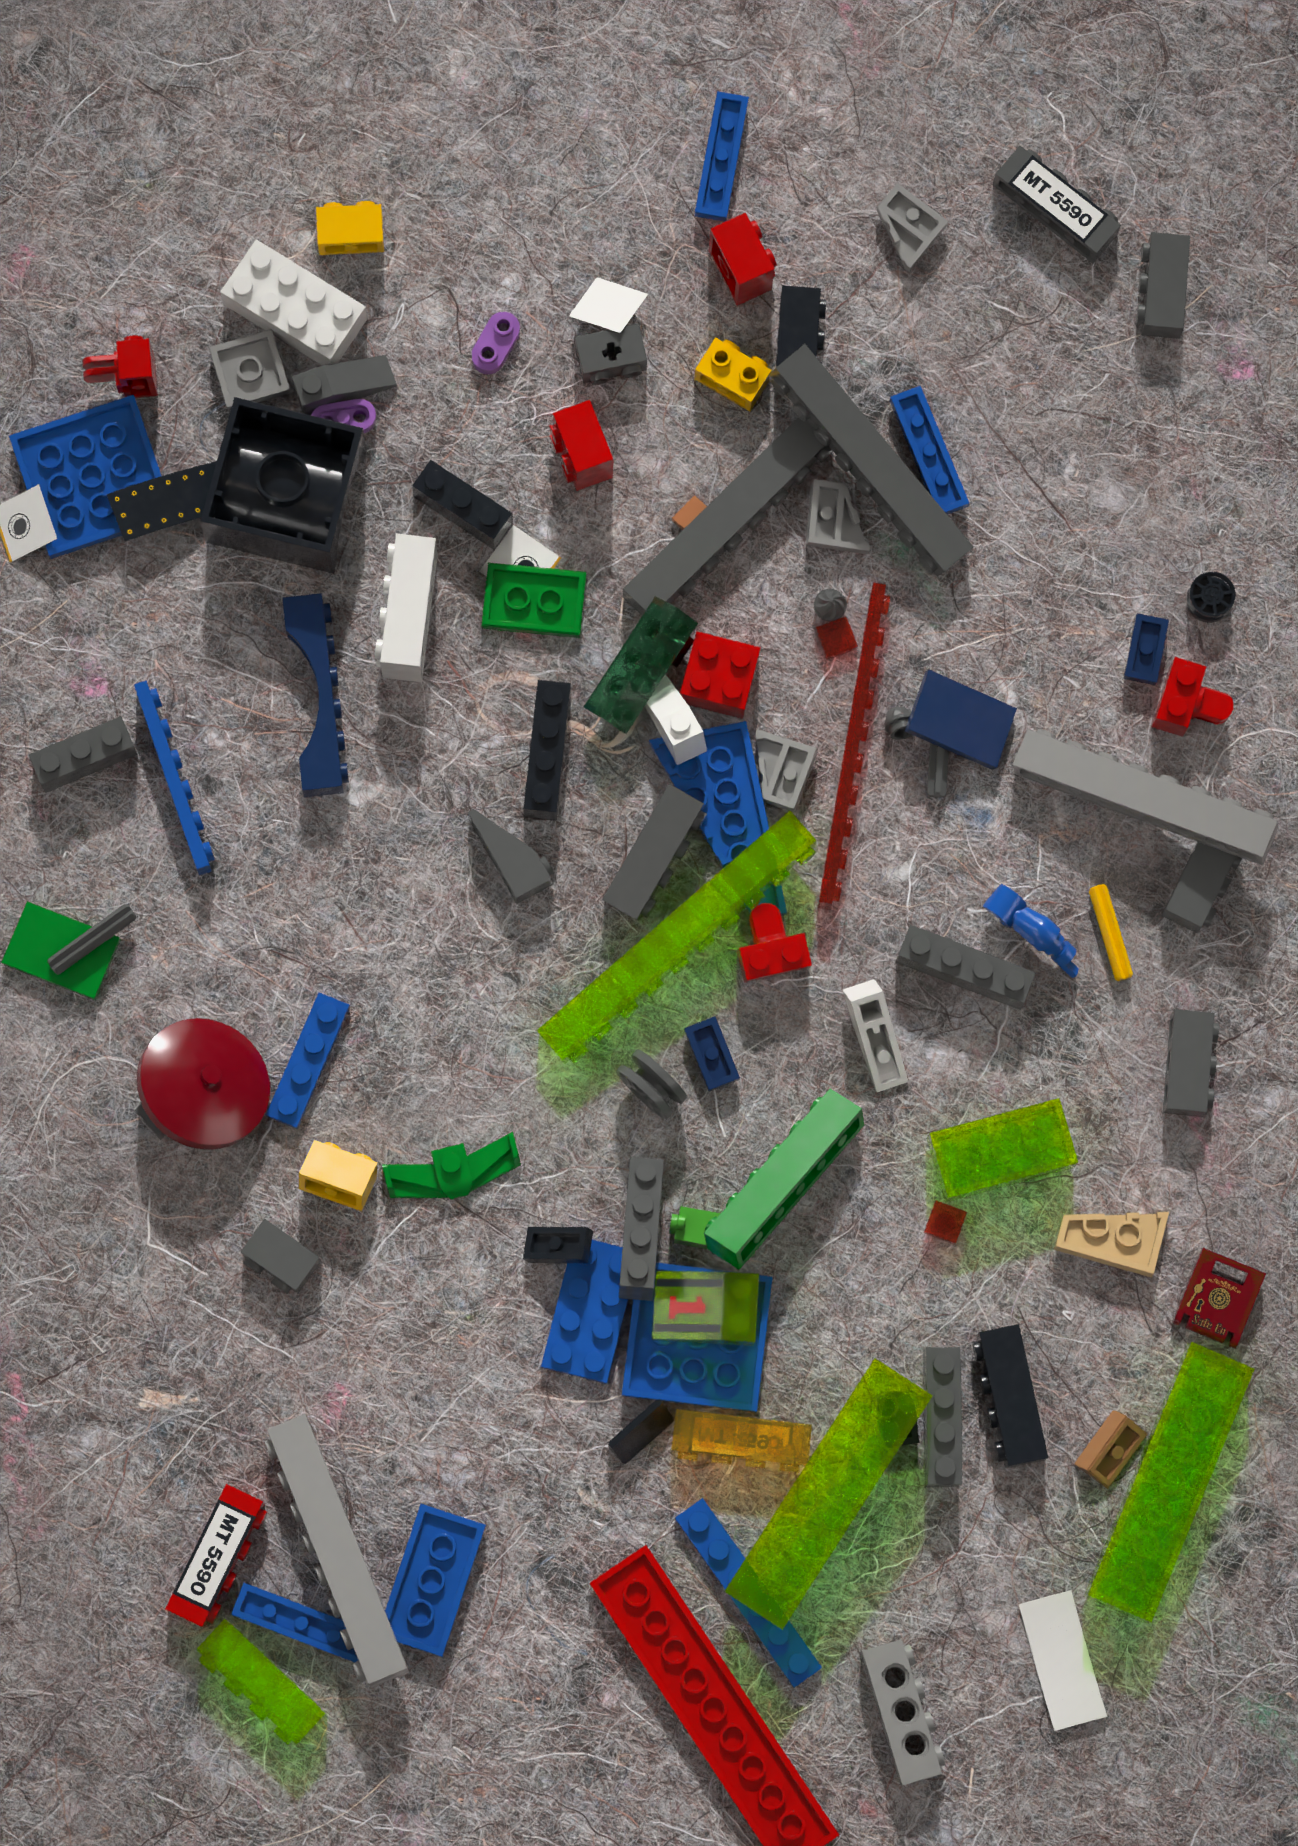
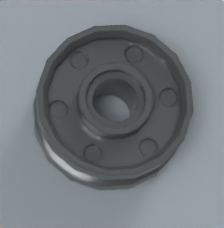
M637 1049L631 1057L639 1069L635 1072L631 1068L621 1065L616 1070V1073L623 1083L647 1107L661 1118L667 1120L673 1112L665 1099L669 1097L673 1101L683 1104L688 1096L667 1071L649 1055Z

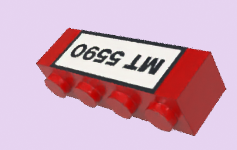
M228 1484L225 1485L165 1610L203 1628L206 1627L208 1622L214 1624L222 1608V1605L217 1602L223 1591L229 1593L237 1577V1574L232 1571L238 1559L241 1561L246 1559L252 1546V1542L248 1541L253 1528L257 1530L261 1528L266 1518L267 1511L263 1510L265 1502Z

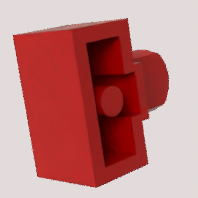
M138 335L127 336L124 338V341H116L117 351H114V354L89 356L82 360V366L85 369L83 372L85 382L116 381L118 393H124L125 397L134 395L135 398L158 396L155 357L149 338L144 339Z
M1175 657L1166 677L1152 727L1183 737L1189 727L1190 720L1194 718L1221 725L1228 720L1233 711L1234 703L1232 697L1226 693L1201 686L1207 666Z
M770 903L757 905L749 916L754 944L738 948L737 950L744 983L810 968L812 962L805 933L787 937L780 910Z

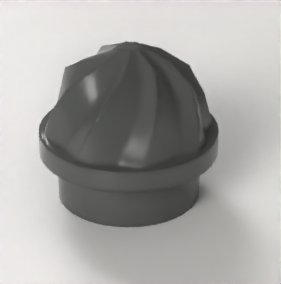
M825 589L815 598V613L824 621H837L846 612L847 601L838 590Z
M904 706L893 707L886 715L885 731L890 733L891 738L895 740L906 739L912 736L905 732L911 710L906 709Z

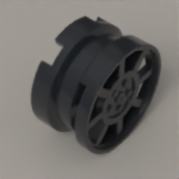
M1205 572L1192 582L1187 592V608L1193 617L1199 621L1206 623L1220 621L1229 613L1236 597L1235 587L1224 574Z

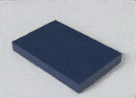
M927 670L922 679L905 732L994 770L998 766L1017 708L932 670Z

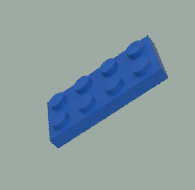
M592 1240L588 1263H567L541 1368L607 1384L628 1299L619 1298L623 1247Z
M420 1504L385 1609L398 1643L443 1657L486 1527L485 1524Z

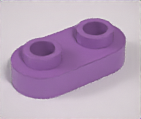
M509 312L494 314L489 319L473 347L472 363L480 373L493 374L499 371L518 340L520 325L518 319ZM501 323L509 325L507 331H500L497 327ZM491 351L494 353V356L490 359H485L482 353Z
M364 399L325 404L317 407L311 415L361 427L364 433L369 432L376 423L375 408L369 401ZM358 414H363L366 417L365 421L361 423L356 422L354 418Z

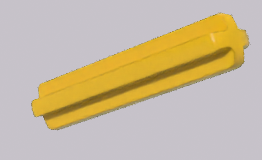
M1105 884L1097 885L1090 888L1089 895L1116 981H1124L1133 976V971L1108 888Z

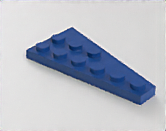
M743 721L702 729L707 751L679 765L676 764L662 737L649 740L652 750L674 787L706 805L703 812L707 813V816L700 827V831L749 914L757 905L770 903L780 910L781 916L787 915L747 722Z

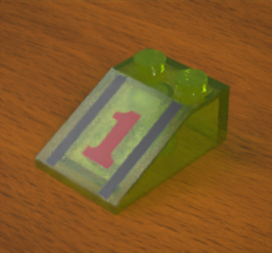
M656 1271L652 1340L754 1346L756 1340L759 1274Z

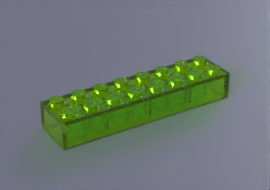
M1194 1342L1186 1345L1083 1597L1145 1624L1152 1623L1255 1370L1254 1368Z
M874 1358L724 1592L783 1630L933 1395Z

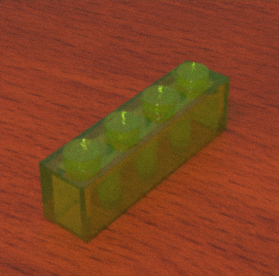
M224 1619L196 1649L202 1655L198 1661L212 1674L216 1670L222 1673L227 1678L223 1683L224 1686L237 1698L243 1693L252 1702L248 1708L260 1720L264 1721L268 1717L277 1725L273 1732L287 1745L291 1741L299 1745L327 1715L324 1710L227 1619Z

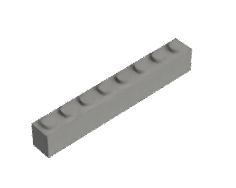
M1027 729L1013 762L1014 774L1262 866L1278 830V821L1273 819L1274 816L1264 810L1255 809L1252 812L1242 808V804L1234 799L1225 797L1223 800L1210 796L1211 793L1204 788L1192 786L1190 789L1179 785L1180 782L1171 776L1161 775L1157 777L1149 774L1148 769L1141 765L1130 763L1127 766L1119 763L1117 758L1111 754L1099 752L1097 755L1086 751V747L1078 742L1069 740L1067 743L1056 740L1055 735L1046 730L1037 729L1034 732Z
M306 1414L267 1429L270 1439L265 1441L271 1459L278 1458L283 1470L277 1472L284 1491L290 1489L292 1491L295 1502L290 1504L296 1522L303 1521L308 1533L302 1535L309 1554L311 1555L315 1552L321 1565L315 1567L322 1587L329 1584L333 1597L327 1600L334 1617H342L346 1629L340 1631L347 1650L354 1648L359 1661L353 1663L360 1682L367 1680L370 1688H373L409 1673Z

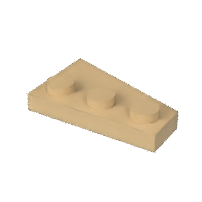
M1138 1212L1126 1213V1215H1063L1054 1250L1152 1278L1169 1212H1157L1156 1214H1139Z

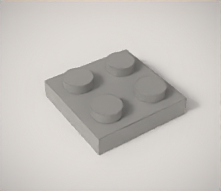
M272 329L209 347L228 411L231 410L234 397L258 403L290 394V388Z

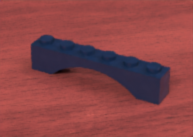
M322 593L282 597L287 637L300 649L309 662L319 690V710L315 729L307 747L299 757L303 795L305 798L344 793L343 783H349L347 763H341L339 752L345 751L346 748L344 731H337L336 719L342 718L340 699H334L333 687L339 686L337 667H330L329 655L335 654L334 636L327 635L326 623H332L330 603H324Z

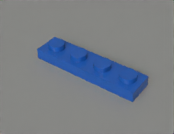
M717 91L694 217L727 221L748 107V96Z
M921 385L891 396L889 401L926 490L947 515L969 507V500Z
M318 992L266 1113L268 1118L298 1129L350 1009L349 1004Z
M243 1582L231 1615L354 1663L359 1661L354 1648L347 1650L340 1631L346 1629L343 1620Z

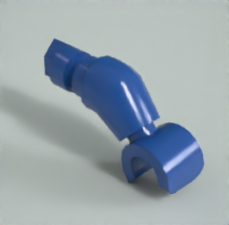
M1003 884L999 885L983 904V907L1000 919V923L1009 928L1013 926V929L1038 951H1044L1047 955H1051V959L1071 978L1076 977L1079 968L1071 960L1076 955L1077 949L1068 941H1064V937L1060 934V928L1048 917L1027 907L1022 897L1011 888Z

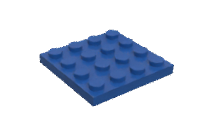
M134 395L9 435L26 489L29 490L39 484L57 536L56 540L46 544L50 559L122 536L106 494L162 476Z
M656 1262L653 1300L633 1299L622 1396L648 1400L660 1399L664 1402L757 1413L773 1277ZM657 1279H723V1287L656 1286ZM670 1296H676L677 1302H696L697 1296H702V1302L706 1305L705 1313H678L675 1315V1319H669ZM654 1324L720 1325V1332L654 1331Z

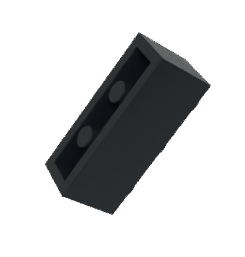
M782 285L776 367L804 344L815 356L817 355V350H823L824 331L818 330L819 319H825L826 299H820L821 288Z
M432 460L428 462L412 485L414 498L493 550L496 549L513 525V515L510 511Z

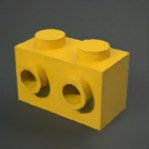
M360 201L356 205L343 206L341 203L331 202L324 204L323 207H316L319 255L384 252L381 204H375L372 201Z
M715 337L696 367L694 379L750 412L770 381L771 376L769 374L771 369L768 368V364L757 356L750 358L740 352L739 346L727 339L721 341Z
M314 1140L299 1172V1189L362 1211L377 1179V1162L367 1155L361 1153L353 1154L341 1150L339 1146L333 1143H321Z

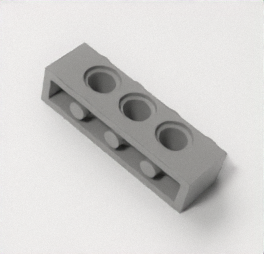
M902 1639L861 1651L862 1660L900 1786L942 1774L940 1767L946 1765L940 1745H933L930 1733L935 1732V1726L930 1711L924 1713L920 1699L925 1698V1693L920 1678H913L910 1666L915 1665V1659L910 1644L904 1646ZM890 1668H897L903 1674V1683L898 1688L888 1686L885 1681V1674ZM901 1701H906L913 1707V1716L907 1722L900 1721L895 1715V1708ZM911 1735H917L923 1741V1750L918 1755L909 1754L905 1748V1741Z

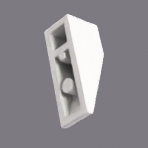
M664 672L634 686L677 765L707 751L703 730L686 701Z
M874 979L843 989L851 1021L876 1092L907 1083L908 1078L882 989Z

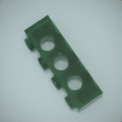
M655 596L589 697L584 708L605 723L627 734L698 622L679 608Z

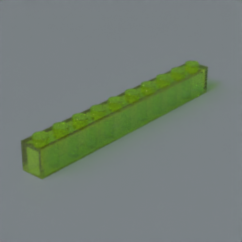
M789 811L536 1030L564 1064L570 1060L573 1063L580 1060L588 1052L586 1046L595 1038L601 1041L614 1029L611 1025L620 1016L626 1019L639 1008L637 1002L646 994L649 997L656 994L665 985L662 980L671 972L677 975L690 963L687 958L696 950L702 953L715 942L713 936L723 928L725 931H728L740 920L738 914L747 906L753 909L766 897L763 892L772 884L778 887L790 877L789 870L795 864L799 863L802 866L816 854L814 848L817 846V840L795 815Z

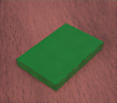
M488 562L482 629L580 638L586 572Z
M27 901L1 963L96 1001L121 938L115 935L67 970L57 975L49 966L48 958L92 928V926Z

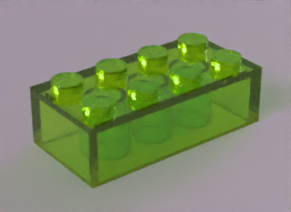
M1060 1098L931 1132L926 1138L945 1203L1073 1169L1078 1164Z

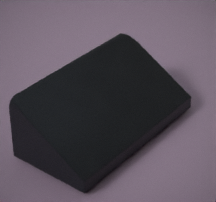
M656 1399L608 1442V1448L623 1464H626L672 1424L674 1418L660 1399Z

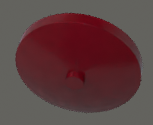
M194 1018L178 1021L165 1027L151 1040L138 1064L137 1090L146 1114L162 1133L188 1147L214 1150L238 1143L248 1136L259 1124L269 1103L270 1079L262 1056L243 1034L222 1022Z

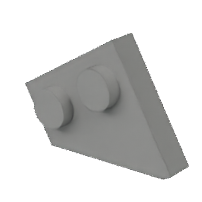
M814 479L811 482L805 545L867 554L870 551V545L868 541H865L859 526L861 521L857 511L851 505V496L845 483Z
M757 729L755 735L758 747L763 800L765 803L796 812L818 753L817 748Z

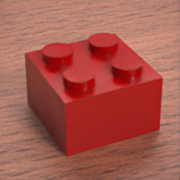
M746 212L710 228L709 252L737 306L771 291L773 278L775 277L774 267L777 266L772 251L769 248L765 250L760 241L762 233L755 220L750 222Z
M587 400L554 412L553 425L549 426L551 432L549 438L556 454L561 452L563 464L561 468L566 482H573L576 491L613 478L614 459L591 401Z
M696 631L680 695L689 706L743 719L761 647Z

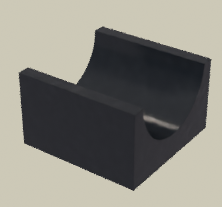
M234 397L200 520L206 543L334 574L337 564L339 534L347 498L356 470L360 463H364L367 452L363 428Z

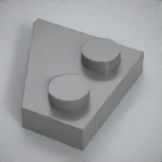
M898 183L877 207V213L908 272L911 271L948 225V221Z

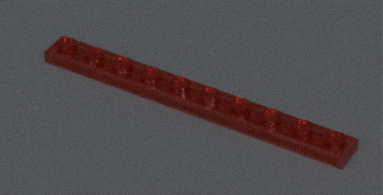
M873 582L817 907L825 910H831L833 901L839 902L842 882H837L836 879L838 869L845 870L848 850L842 849L843 838H850L853 818L847 817L849 805L855 806L859 786L852 784L854 773L861 774L864 754L858 753L860 741L866 742L869 722L863 721L865 709H872L875 691L868 689L870 678L877 679L880 659L874 658L876 646L882 647L885 627H880L879 624L881 614L887 615L891 596L884 595L886 584Z

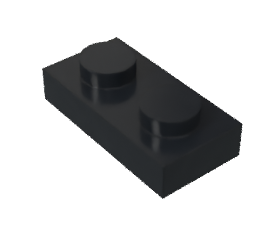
M528 1227L523 1260L528 1263H588L593 1230L588 1227Z

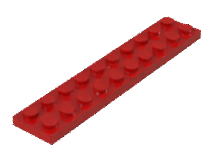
M647 1545L590 1582L589 1584L761 1844L763 1846H824L838 1837L839 1833Z

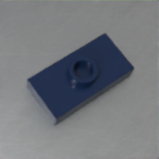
M1136 614L1123 679L1156 685L1167 634L1168 619Z
M716 1016L684 1028L685 1035L708 1092L740 1080Z

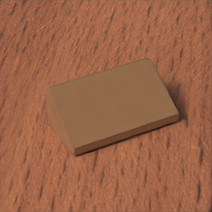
M1113 1410L1078 1457L1075 1465L1102 1486L1109 1489L1148 1434L1126 1415Z

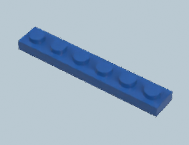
M146 680L136 683L134 687L198 874L200 876L212 872L209 862L214 861L215 858L209 841L204 843L201 841L198 831L204 830V826L198 810L192 812L188 800L194 799L188 780L181 782L178 770L183 768L178 750H170L167 739L172 738L173 735L167 718L163 720L159 718L157 708L163 706L157 689L150 690Z
M702 1498L675 1517L677 1523L793 1688L820 1670L822 1666L705 1500Z

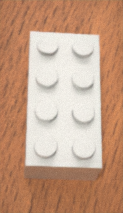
M257 239L220 291L223 305L266 331L272 329L275 337L322 366L340 361L368 319L366 306Z
M396 533L395 544L389 543L387 563H389L388 572H391V576L385 575L383 585L384 604H387V608L381 607L379 616L380 635L383 636V640L377 639L375 648L376 667L381 668L383 678L422 682L438 558L436 538Z

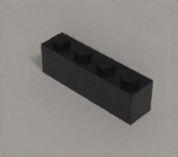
M538 680L523 807L525 818L557 821L571 683Z
M1019 1324L979 1332L976 1335L977 1341H973L972 1345L976 1361H982L985 1374L980 1375V1383L983 1394H989L992 1408H987V1415L991 1429L997 1428L999 1441L994 1442L998 1462L1004 1461L1006 1469L1045 1461L1048 1459V1453Z

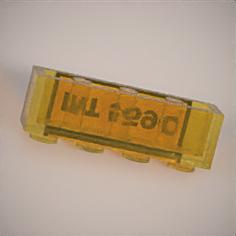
M676 1409L671 1452L678 1453L677 1459L697 1461L699 1455L712 1457L711 1463L731 1465L732 1459L745 1461V1467L765 1469L766 1463L779 1465V1471L799 1473L800 1467L806 1468L808 1466L812 1425Z

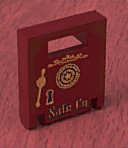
M1201 1248L1172 1323L1179 1326L1183 1315L1187 1314L1189 1318L1185 1329L1222 1344L1229 1331L1233 1333L1229 1347L1236 1349L1266 1273ZM1216 1261L1246 1273L1241 1285L1212 1274Z

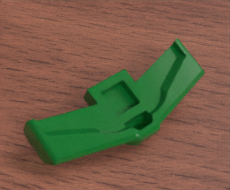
M513 1131L468 1156L466 1155L464 1143L431 1151L434 1164H382L390 1198H449L450 1200L468 1196L475 1189L521 1166Z

